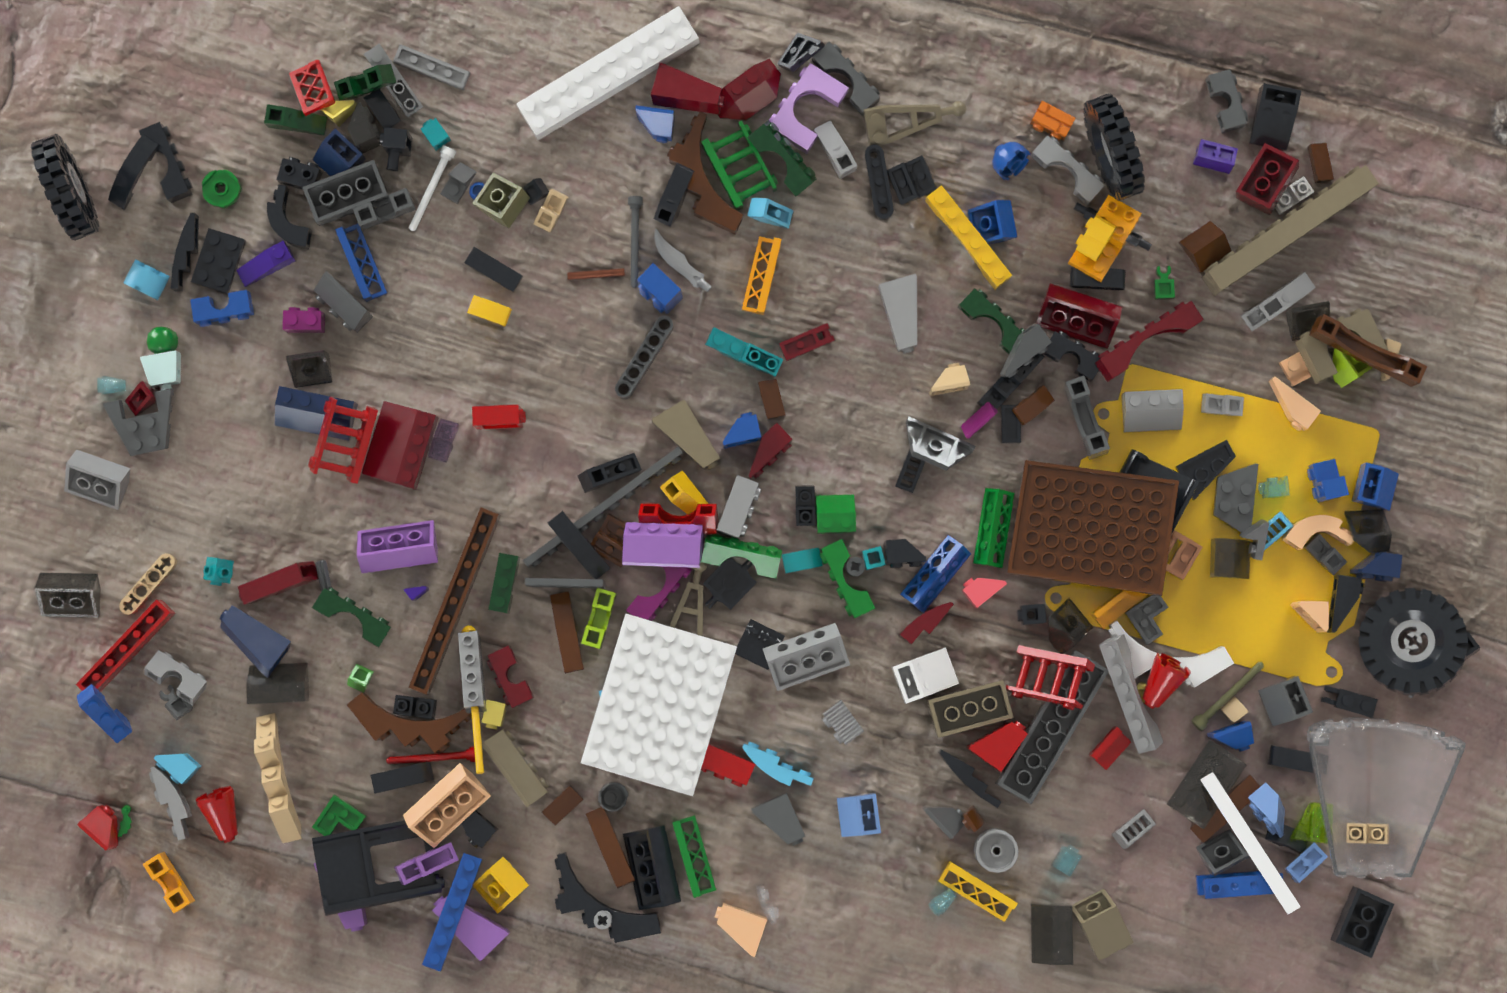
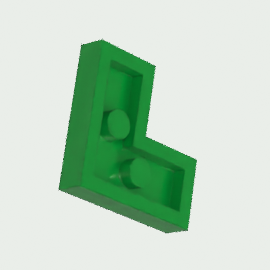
M333 795L312 828L324 836L331 835L339 822L351 831L357 830L366 818V815L338 796Z

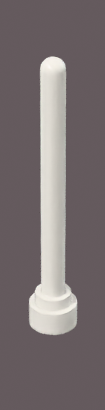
M443 145L440 150V162L409 225L411 231L417 229L448 161L454 159L456 151Z

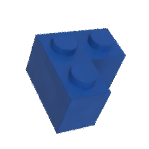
M1335 459L1308 466V478L1310 481L1312 480L1314 486L1312 494L1318 503L1349 495L1345 476H1339Z

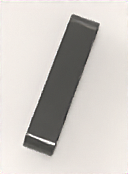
M661 316L656 320L615 386V391L619 398L628 399L633 395L673 331V322L670 317ZM661 322H669L670 327L667 330H662L659 327ZM651 338H659V344L657 346L650 345L649 341ZM641 354H649V360L641 362L639 360ZM637 369L640 372L639 376L631 378L629 376L631 370ZM623 385L629 387V392L625 395L619 393V388Z

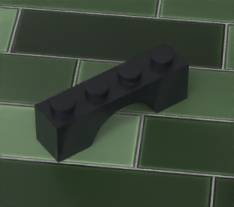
M158 122L139 130L141 136L145 135L160 144L156 152L164 154L167 158L168 171L160 182L167 200L174 203L193 195L191 192V188H193L192 183L184 175V171H186L185 166L176 156L179 153L178 149L169 139L172 136L169 128Z

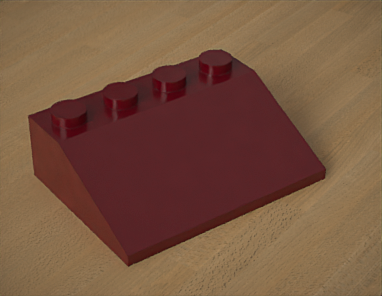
M384 401L361 474L417 490L439 417L421 410Z

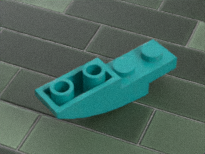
M712 327L705 343L706 346L719 351L727 357L776 377L783 362L782 358L751 343H746L715 327Z

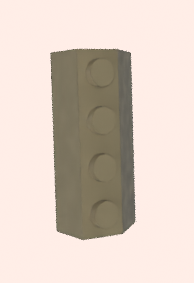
M503 729L484 741L482 746L526 807H529L549 792L547 789L549 785L543 777L541 779L536 774L538 770L532 762H527L525 759L526 753L522 747L519 746L517 748L514 744L515 738L509 730L506 732Z

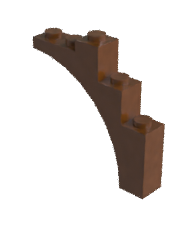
M699 112L698 116L694 115L690 126H692L690 133L686 132L682 140L684 145L676 142L675 147L671 146L667 154L669 163L675 166L679 163L694 170L687 191L700 198V200L696 199L692 209L695 210L694 216L736 235L743 220V214L730 207L718 196L703 170L700 144L707 114Z
M365 692L360 693L347 704L375 741L380 739L384 741L391 735L390 731L392 730L404 747L409 745L411 747L415 746L421 741L419 738L421 736L434 753L438 751L443 753L450 747L448 743L452 741L448 733L453 735L460 729L459 725L463 721L467 723L472 720V714H467L465 708L446 718L432 721H415L401 718L381 708Z

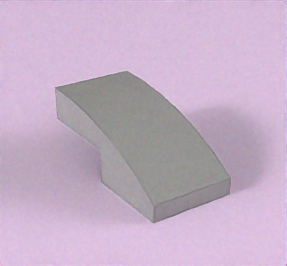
M1204 393L1202 394L1201 413L1243 416L1244 397Z

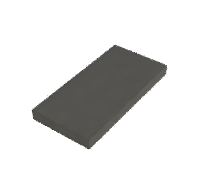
M525 578V585L528 587L604 589L605 580Z

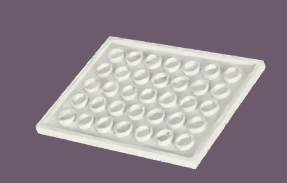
M625 614L581 763L693 796L737 646Z

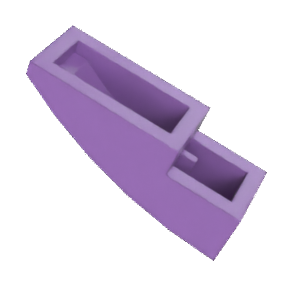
M449 842L403 862L394 868L401 884L406 885L459 859L452 843Z

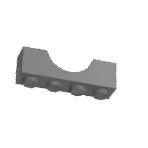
M1047 135L1032 152L1031 157L1044 169L1052 165H1060L1067 168L1075 179L1073 194L1088 206L1105 186L1103 180L1096 174L1092 175L1088 171L1089 168L1083 162H1077L1074 159L1075 156L1069 150L1061 148L1057 139L1054 137L1050 138Z

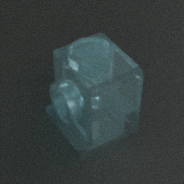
M1288 476L1281 477L1280 481H1278V477L1266 478L1267 482L1259 483V493L1262 494L1263 498L1286 497L1290 495Z

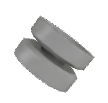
M997 828L987 829L979 834L973 848L977 862L986 870L995 873L1005 872L1013 867L1019 852L1017 842L1013 836ZM997 847L1000 852L994 854L993 849Z

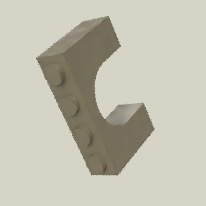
M1359 308L1351 312V316L1346 319L1344 316L1335 319L1364 340L1388 350L1368 309L1361 311ZM1310 331L1300 335V340L1295 342L1316 384L1332 377L1338 372L1329 356L1327 344L1310 336Z

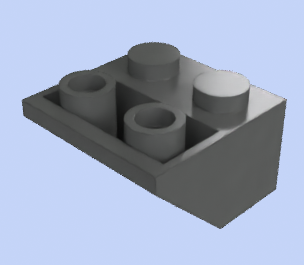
M1292 676L1258 690L1272 726L1296 720L1313 713L1299 676Z

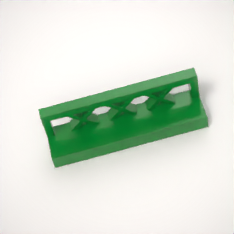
M985 488L973 564L1003 568L1015 493L1001 489ZM1003 495L1007 496V501L1005 505H1003L1002 502ZM1001 515L1004 517L1002 524L999 521ZM998 534L1001 536L999 543L996 540ZM995 553L998 555L997 563L993 562Z
M695 815L673 821L672 824L693 897L696 898L702 894L716 891ZM692 820L694 830L690 835L683 831L681 823ZM691 838L699 842L700 847L697 853L690 851L688 848ZM700 850H701V852H702V856H703V857H701V856L698 855L699 852H700ZM696 857L705 863L702 872L694 869L693 863ZM705 870H707L708 876L703 874ZM702 876L710 880L711 888L700 890L698 882Z

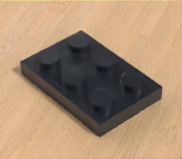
M208 228L191 282L228 294L246 240Z

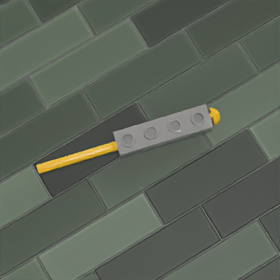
M468 625L462 629L461 633H458L463 702L467 714H472L476 774H483L484 765L479 712L487 711L481 638L478 631L473 626Z

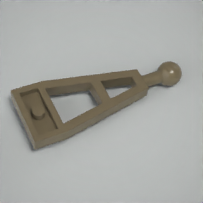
M956 101L951 107L942 109L939 104L881 105L864 109L869 146L873 144L880 146L894 142L941 122L942 116L954 114L955 116H962L966 112V105L961 101ZM909 112L911 126L887 135L884 113ZM917 112H934L933 117L918 123Z
M701 562L700 568H693L695 570L692 583H687L670 627L675 628L681 612L697 615V635L703 636V585H700L702 572L707 568V563ZM691 589L698 590V609L684 607Z

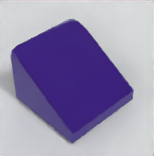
M421 586L403 590L412 601H416L429 591V588Z

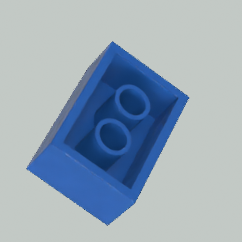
M654 263L637 279L640 294L647 301L651 299L654 304L653 306L661 314L663 311L668 314L683 299L681 289Z

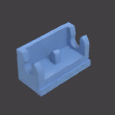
M1313 842L1285 868V871L1292 876L1296 883H1300L1328 856Z

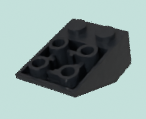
M1266 83L1259 88L1249 144L1263 146L1266 143L1276 149L1287 151L1299 107L1301 90Z

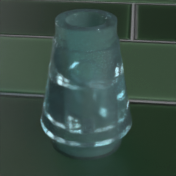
M108 376L98 377L97 391L103 395L126 391V380Z
M949 888L931 899L928 906L936 916L943 915L957 896Z

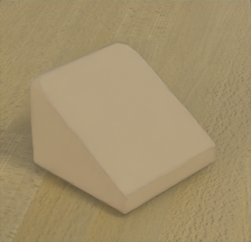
M1235 696L1220 709L1233 724L1249 712Z

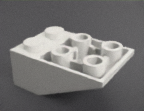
M946 647L891 667L905 704L959 684Z

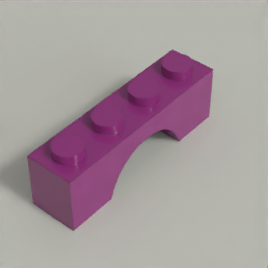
M663 567L666 573V582L662 590L650 597L637 595L626 611L633 616L653 621L657 616L655 614L656 610L659 607L662 609L669 601L667 596L670 592L674 594L681 585L678 582L682 577L686 579L693 569L689 567Z

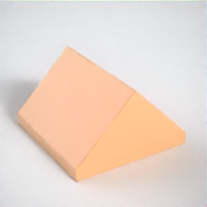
M1298 601L1290 604L1317 633L1326 632L1329 629V602Z

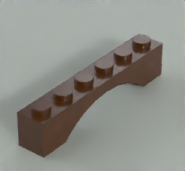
M1325 314L1316 318L1309 334L1313 338L1410 387L1420 384L1427 368L1426 365L1410 357L1390 352L1364 340L1346 328L1341 322Z

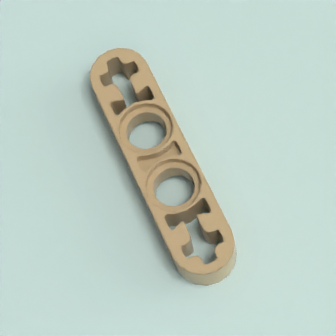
M165 553L153 563L121 600L119 607L122 613L132 615L142 607L176 567L177 560L175 556ZM164 558H171V566L166 565L162 569L166 571L165 573H163L160 569L156 568L157 566L162 568V566L165 564V562L163 561ZM154 571L158 572L160 576L157 582L150 580V574ZM140 586H144L147 589L144 597H140L137 594V589ZM132 595L136 599L140 600L139 603L138 601H134V603L131 605L133 607L132 610H126V602L131 603L134 600V598L131 597Z

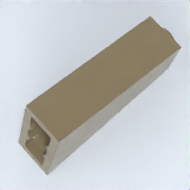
M685 400L651 419L656 427L700 467L711 470L719 465L720 457Z

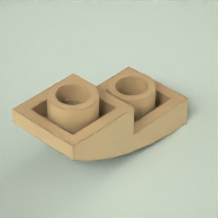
M1347 823V843L1389 844V824Z

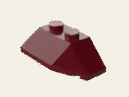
M770 59L755 64L722 88L723 96L726 99L724 108L721 107L720 114L718 115L720 119L747 121L777 99L781 73Z

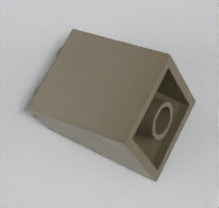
M1105 889L1070 906L1098 960L1107 958L1118 950L1125 949L1128 945L1134 943L1117 906Z

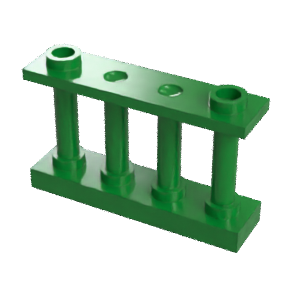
M742 120L738 122L740 130L715 143H710L708 138L701 141V145L737 211L743 209L744 199L769 186L774 193L777 191L776 185L778 184L775 175H770L758 150L747 138L752 132L747 124H743ZM744 136L748 147L725 159L718 158L716 154L718 149ZM753 153L757 161L756 164L733 176L727 175L725 169L728 165ZM762 170L766 180L743 192H736L734 188L736 182Z

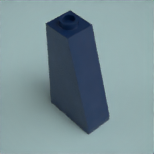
M233 605L229 610H224L220 616V628L258 670L268 678L289 651L291 641Z

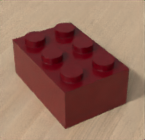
M1265 143L1237 188L1236 199L1271 215L1299 169V160Z

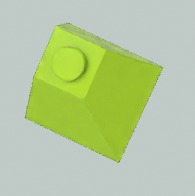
M1334 348L1332 362L1338 373L1333 375V379L1341 388L1373 368Z

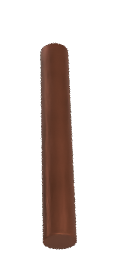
M625 269L567 272L568 280L625 276Z

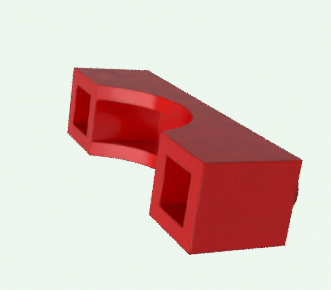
M640 504L638 513L639 523L703 525V534H717L719 522L717 504H697L693 512L683 516L666 512L660 504Z

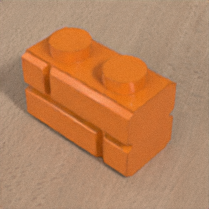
M1041 101L1030 124L1033 125L1032 128L1041 133L1045 131L1050 134V138L1054 137L1058 141L1060 139L1064 141L1075 117Z

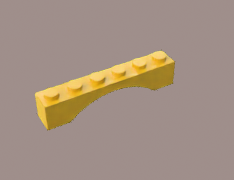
M941 185L926 197L925 202L962 243L993 289L996 290L1007 282L1012 274L944 187Z

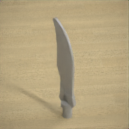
M655 229V244L665 262L687 278L693 287H701L706 292H709L712 286L705 281L704 274L690 266L685 255L672 247L660 235L659 231Z

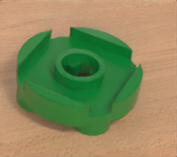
M228 170L211 171L202 181L203 197L214 207L227 208L234 204L240 196L242 188L239 180ZM225 184V191L217 193V186Z

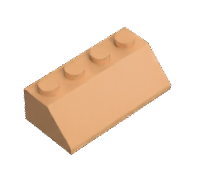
M459 763L403 816L408 828L435 848L491 795L474 774Z

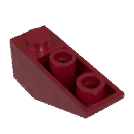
M778 423L762 436L748 476L750 480L753 477L757 479L764 472L762 469L767 464L771 466L778 459L776 456L781 451L785 453L792 447L790 443L793 439Z

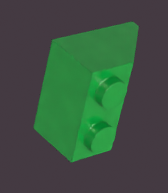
M854 494L816 496L817 534L856 533Z

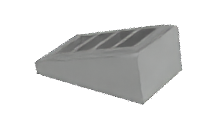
M1143 809L1117 829L1112 836L1123 849H1126L1156 824ZM1141 817L1148 826L1145 827L1139 818ZM1134 822H1135V823L1137 824V826L1140 828V830H1141L1140 832H1139V831L1137 830V828L1133 825ZM1128 827L1130 828V830H1131V831L1133 832V834L1135 835L1134 837H1133V836L1130 834V832L1127 830Z

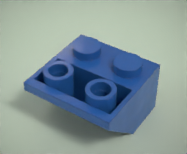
M1367 462L1361 464L1352 502L1390 511L1399 474Z

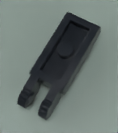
M1324 687L1326 692L1336 693L1337 697L1336 701L1322 697L1321 702L1373 718L1378 699L1341 688Z

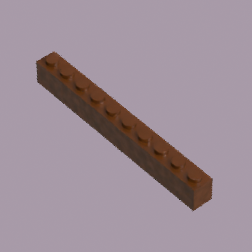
M480 507L408 688L426 695L430 694L501 515Z

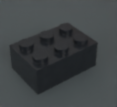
M1353 886L1330 940L1372 958L1394 904Z

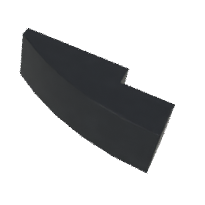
M431 762L370 775L374 794L434 780Z

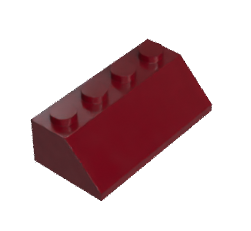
M1050 283L1036 324L1054 332L1062 331L1070 337L1108 349L1120 321L1122 306Z

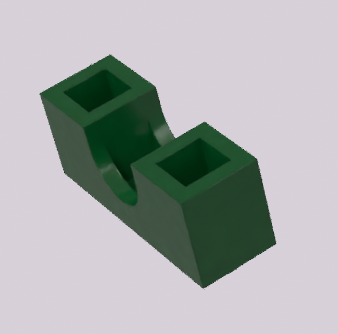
M384 64L363 70V74L348 76L335 81L334 85L340 101L355 99L397 82L391 64Z
M499 553L488 610L510 614L513 585L518 573L521 557Z

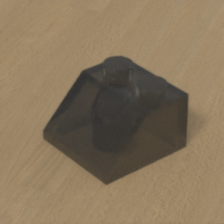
M1228 538L1211 539L1210 577L1249 579L1250 541Z

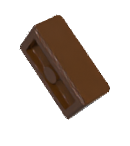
M1327 143L1310 144L1307 148L1315 183L1334 180Z
M777 379L758 382L767 420L786 416Z
M570 785L542 813L556 826L584 799Z

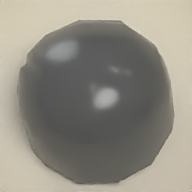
M609 782L600 789L598 802L603 809L609 812L618 811L626 805L629 794L624 785L618 782Z

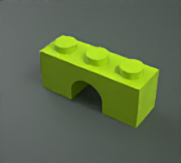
M597 588L591 615L581 644L598 649L602 648L617 593Z

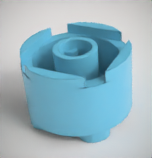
M135 259L123 283L158 300L170 276Z

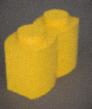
M1098 215L1094 219L1090 217L1085 225L1087 228L1084 235L1080 234L1075 243L1078 245L1077 251L1094 261L1098 260L1117 226Z

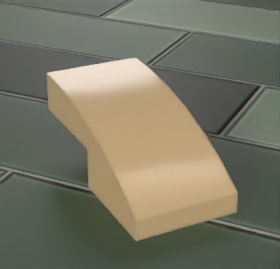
M550 189L543 206L538 212L534 225L551 232L569 197L554 189Z

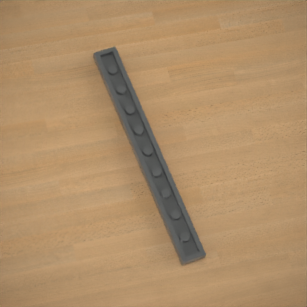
M677 447L573 524L583 533L589 528L588 524L593 520L598 522L605 516L603 513L608 509L613 511L620 505L619 501L623 498L627 500L636 494L634 490L638 487L644 488L650 484V479L653 476L659 477L665 473L668 465L672 464L674 466L680 462L683 452ZM556 536L524 559L523 562L527 567L532 566L535 568L543 562L542 558L548 554L550 557L558 551L557 547L563 542Z

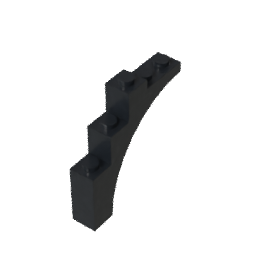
M567 853L557 854L558 858L555 859L556 869L561 872L559 885L560 889H564V892L557 895L558 898L555 899L556 909L560 910L561 914L584 909V913H582L583 924H587L588 928L596 927L594 917L599 911L610 912L612 923L608 929L610 939L614 938L615 943L661 933L658 912L645 914L627 913L600 902L578 881L570 866ZM600 915L599 923L604 922L607 924V916L602 917Z

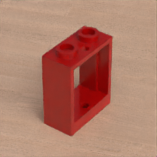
M519 404L472 406L473 426L477 430L523 428V423H526V412Z

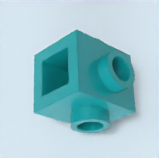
M207 557L203 570V579L210 580L211 585L222 586V583L230 584L234 561Z

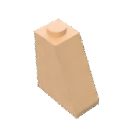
M723 903L722 907L718 906L715 918H718L717 924L745 951L755 957L767 918Z

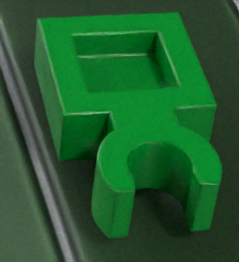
M1160 266L1156 267V275L1159 279L1154 280L1155 300L1175 298L1174 279H1168L1171 273L1170 266L1166 267V273H1161Z

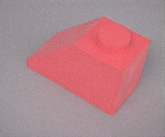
M971 577L963 584L965 588L961 591L973 606L978 608L1007 583L1003 580L985 578L973 580Z

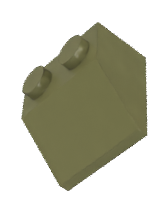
M492 173L472 204L494 221L510 228L530 197L522 187Z

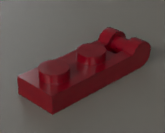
M823 324L779 343L786 362L836 341L834 336L830 334L829 324ZM822 333L824 339L819 340L817 334Z

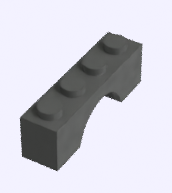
M829 41L825 44L824 48L812 57V61L825 73H840L850 80L853 86L850 103L863 116L864 109L872 108L879 102L880 93L876 87L870 86L866 82L867 78L862 72L858 73L853 68L854 64L849 58L845 59L841 55V49L836 44L832 45Z

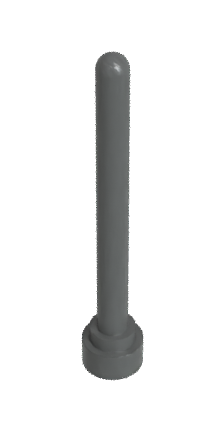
M629 196L628 205H630L631 287L637 288L639 209L643 205V197Z

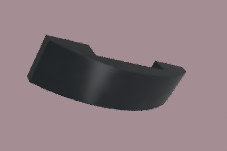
M145 135L139 138L114 180L108 198L110 202L123 210L127 208L134 194L132 191L148 161L153 159L160 144Z

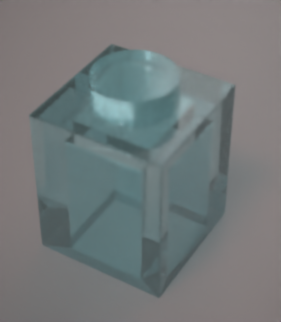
M1062 846L1051 866L1071 876L1082 856L1078 854L1079 850L1073 846Z

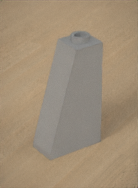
M916 274L885 282L878 286L897 351H902L903 354L914 351V348L917 346Z

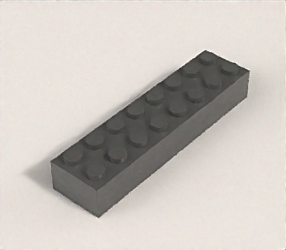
M1076 650L1072 651L1071 656L1086 658L1095 664L1093 672L1085 671L1082 674L1075 700L1083 705L1082 709L1074 708V710H1069L1061 704L1043 701L1026 730L1028 735L1011 757L995 783L1029 804L1033 803L1109 672L1107 668ZM1068 667L1065 670L1058 696L1068 697L1075 674L1074 668Z

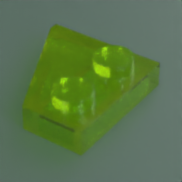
M1310 802L1293 831L1291 839L1327 844L1331 805Z

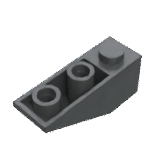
M1032 324L1018 335L1000 373L1001 377L1008 376L1010 378L1014 376L1020 366L1028 365L1034 360L1032 357L1038 353L1040 355L1049 349L1048 345L1052 342L1039 324Z

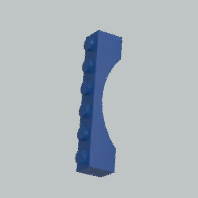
M463 853L422 963L423 966L442 971L483 859Z

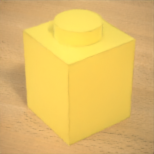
M486 700L487 711H484L481 723H486L485 727L496 730L497 726L502 727L507 708L506 703Z

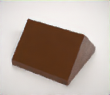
M1211 221L1178 242L1199 273H1202L1216 261L1218 262L1232 251L1225 233Z

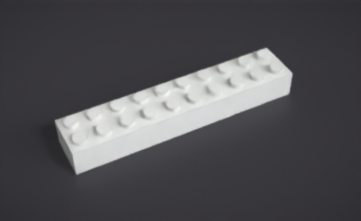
M678 6L518 102L517 107L537 140H540L658 69L659 63L666 64L699 44V37Z

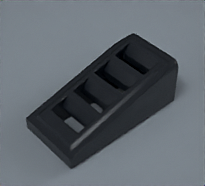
M909 449L895 487L913 493L925 461L921 460L920 464L911 461V457L918 460L921 459L912 456ZM908 464L917 467V471L908 468ZM908 472L910 474L915 475V477H909L907 475H904V473ZM902 479H905L907 481L912 482V485L905 484L901 481Z

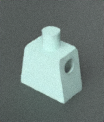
M175 350L140 357L151 387H160L161 391L172 388L171 385L180 384V352Z

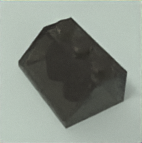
M40 572L34 589L41 616L99 618L101 587L98 574Z
M308 663L278 664L268 678L255 665H250L246 683L247 704L309 701Z
M1069 903L1030 904L1031 962L1048 965H1073L1072 905Z

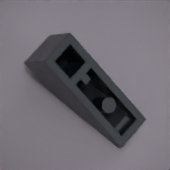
M635 453L587 469L579 474L578 478L584 493L635 474L642 469Z
M1344 575L1334 576L1327 633H1335L1359 599L1360 594L1363 593L1364 584L1361 583L1362 578Z
M477 810L462 822L465 833L470 838L468 841L476 848L478 846L483 848L499 830Z

